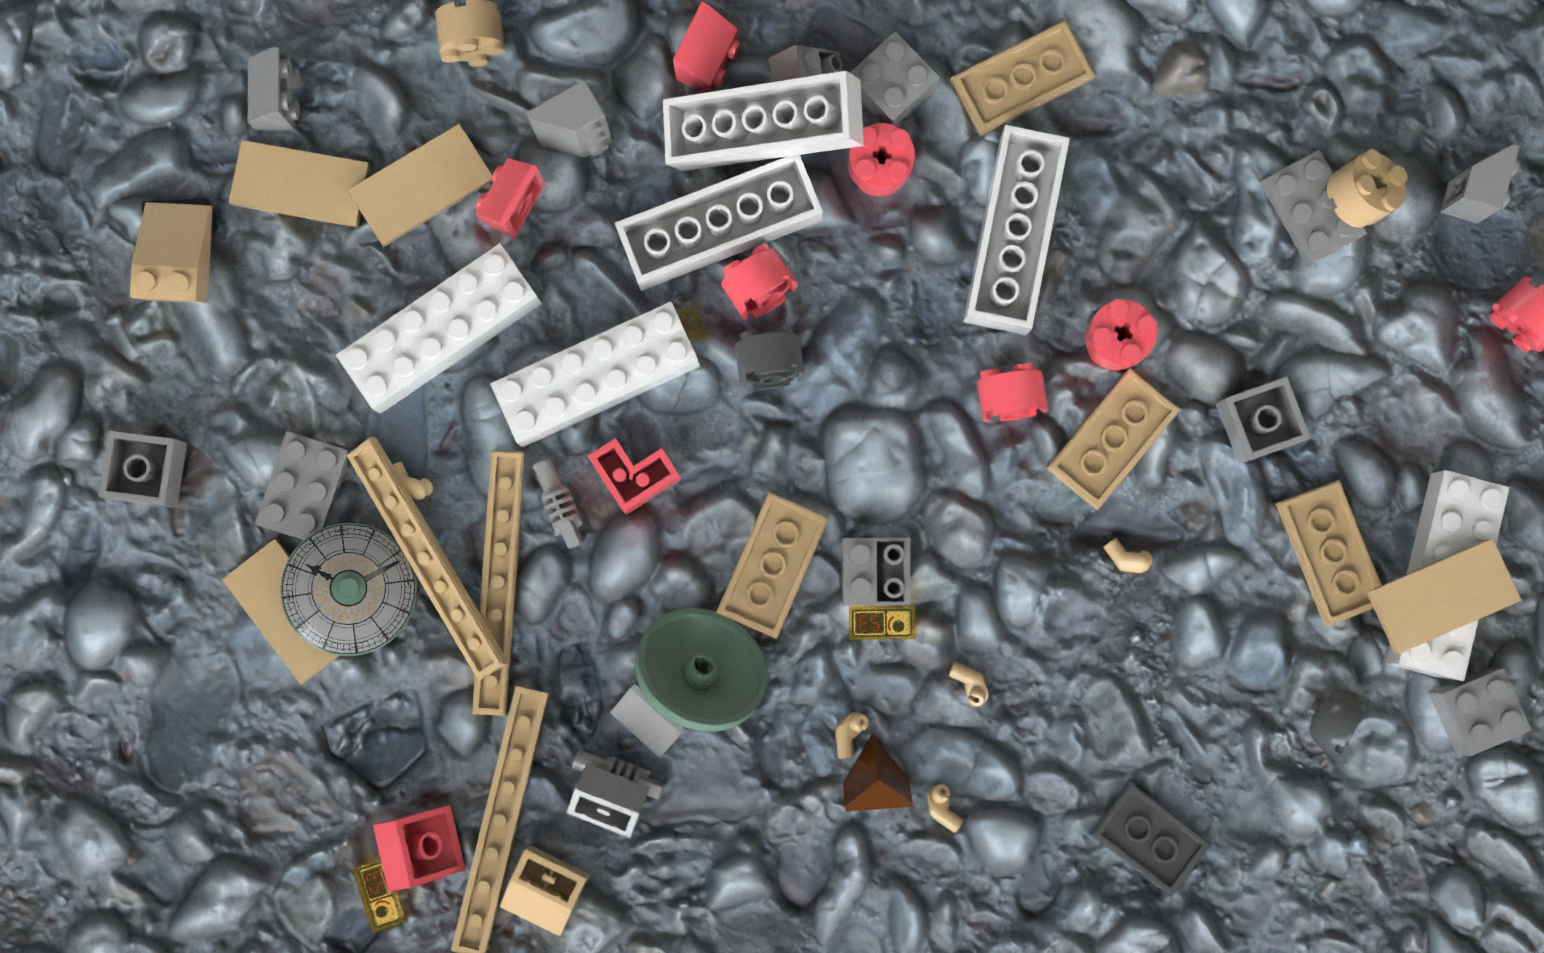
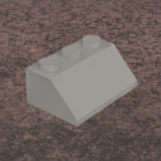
M585 80L526 112L535 136L543 147L586 157L590 154L596 156L608 149V144L613 142L605 115Z

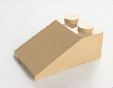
M145 203L131 264L130 298L148 301L208 304L212 206Z

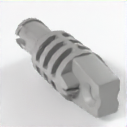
M550 458L533 465L532 467L544 492L541 494V500L556 536L562 534L569 549L582 545L583 540L578 530V527L583 525L569 488L560 482L553 460Z
M579 749L572 769L583 772L588 763L649 787L647 796L656 799L660 797L664 783L649 777L651 771L613 756L604 759L583 751V749Z

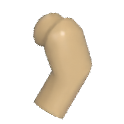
M402 462L393 464L412 499H424L425 496L432 493L433 485L429 479L422 478L418 480L411 478Z
M1117 538L1103 546L1121 571L1142 573L1147 571L1153 562L1151 554L1147 551L1142 550L1140 553L1126 552Z
M954 661L948 676L964 683L968 701L971 705H983L988 699V689L983 674Z
M859 712L850 713L836 727L838 759L854 757L853 739L868 727L869 721L866 715Z
M944 784L933 786L927 796L929 814L936 821L955 833L963 823V819L949 809L950 790Z

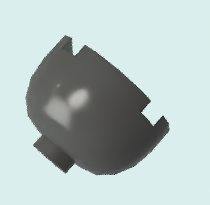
M1340 689L1330 692L1323 700L1316 697L1307 712V715L1312 717L1309 730L1311 738L1316 745L1338 759L1342 754L1341 751L1337 750L1338 745L1344 748L1348 744L1365 712L1359 710L1361 705L1363 704L1368 707L1371 700L1350 690Z

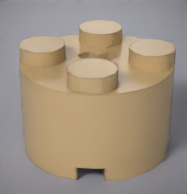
M465 0L466 6L455 8V2H451L439 7L435 14L439 52L442 62L468 61L470 66L478 67L488 64V58L505 52L500 9L498 10L495 3L487 0Z
M1369 149L1330 176L1327 183V195L1329 200L1331 198L1334 199L1337 205L1334 211L1341 220L1350 226L1363 228L1366 225L1376 223L1402 206L1406 196L1405 182L1408 176L1402 166L1395 165L1389 158L1378 151Z

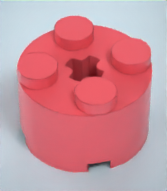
M876 123L864 127V146L850 148L848 159L849 175L866 194L877 197L889 196L902 188L910 178L915 161L914 145L908 132L895 125ZM884 156L885 164H878L877 157Z
M762 244L755 248L751 256L742 262L736 260L728 264L723 269L725 277L721 283L722 288L744 320H748V314L752 313L757 318L775 309L786 300L783 294L789 288L793 293L798 286V282L775 249H770L768 244Z
M1523 277L1492 306L1493 313L1489 315L1490 320L1502 330L1507 328L1515 336L1512 339L1513 343L1525 353L1531 349L1538 352L1544 350V285L1540 284L1535 288L1529 284L1533 280L1530 277Z
M1116 299L1103 306L1088 322L1084 333L1088 354L1097 365L1107 370L1116 371L1131 368L1152 351L1157 337V322L1141 304L1130 300ZM1118 330L1124 333L1123 337L1125 339L1122 341L1116 339L1118 337Z
M1032 363L1015 365L1011 372L1000 373V369L980 372L981 379L977 380V388L983 422H992L991 416L1000 415V422L1037 416L1036 409L1038 408L1043 413L1048 412L1043 372L1033 368Z

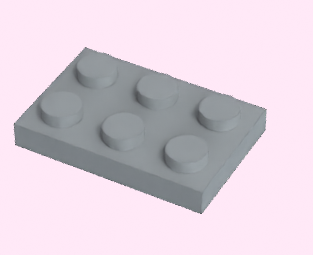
M1320 150L1268 176L1260 182L1307 266L1367 234L1364 227L1356 228L1350 226L1335 213L1334 209L1337 208L1334 199L1331 198L1329 200L1327 195V183L1333 173Z
M286 431L255 525L302 540L314 532L327 527L349 460L347 454L351 451Z

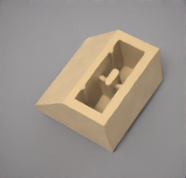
M529 845L524 850L510 879L500 907L561 936L590 874Z

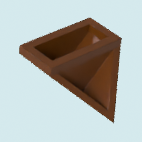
M872 734L843 782L845 811L913 807L909 778Z

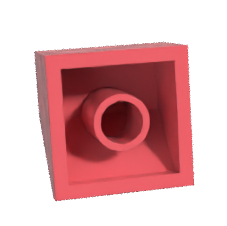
M702 1L676 52L673 62L676 80L707 93L713 92L715 87L720 88L727 75V70L724 68L729 58L734 60L737 56L741 42L738 41V29Z
M507 158L504 165L500 164L495 169L491 178L493 184L488 193L484 192L479 197L475 209L477 210L476 216L480 222L515 239L546 184L536 166Z
M450 805L373 825L388 891L412 888L466 870Z

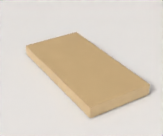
M1064 20L952 76L951 82L981 136L1094 79L1095 74L1067 22Z
M457 124L347 191L382 246L385 247L492 182V174L460 124Z
M242 140L228 203L233 206L358 228L361 211L347 190L369 177L371 165L363 161Z
M1129 368L1046 469L1094 509L1098 510L1181 409Z
M1340 480L1275 503L1324 626L1332 625L1374 609L1367 591L1377 588L1382 584Z
M768 492L716 613L777 639L829 517Z
M1493 538L1367 591L1395 654L1405 652L1522 601Z
M274 539L225 576L222 581L300 684H304L339 656L314 648L304 641L288 622L282 607L280 587L282 574L290 555L279 540Z

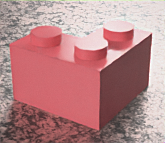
M616 438L588 455V458L626 515L682 480L662 448L636 465L632 464Z

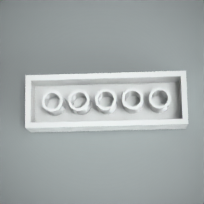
M848 71L663 99L666 165L681 171L864 146L861 82L859 78Z
M1005 125L1000 136L963 319L964 323L1027 335L1031 331L1070 138Z
M794 155L784 157L615 222V226L639 288L643 291L822 221L823 211L801 156Z
M499 243L336 354V357L371 408L381 414L542 303Z
M669 302L494 381L490 385L516 443L523 448L699 368L700 364L672 302Z
M1447 470L1431 473L1407 574L1487 539L1493 538L1496 544L1510 487ZM1478 620L1400 654H1395L1390 644L1385 664L1448 681H1464Z

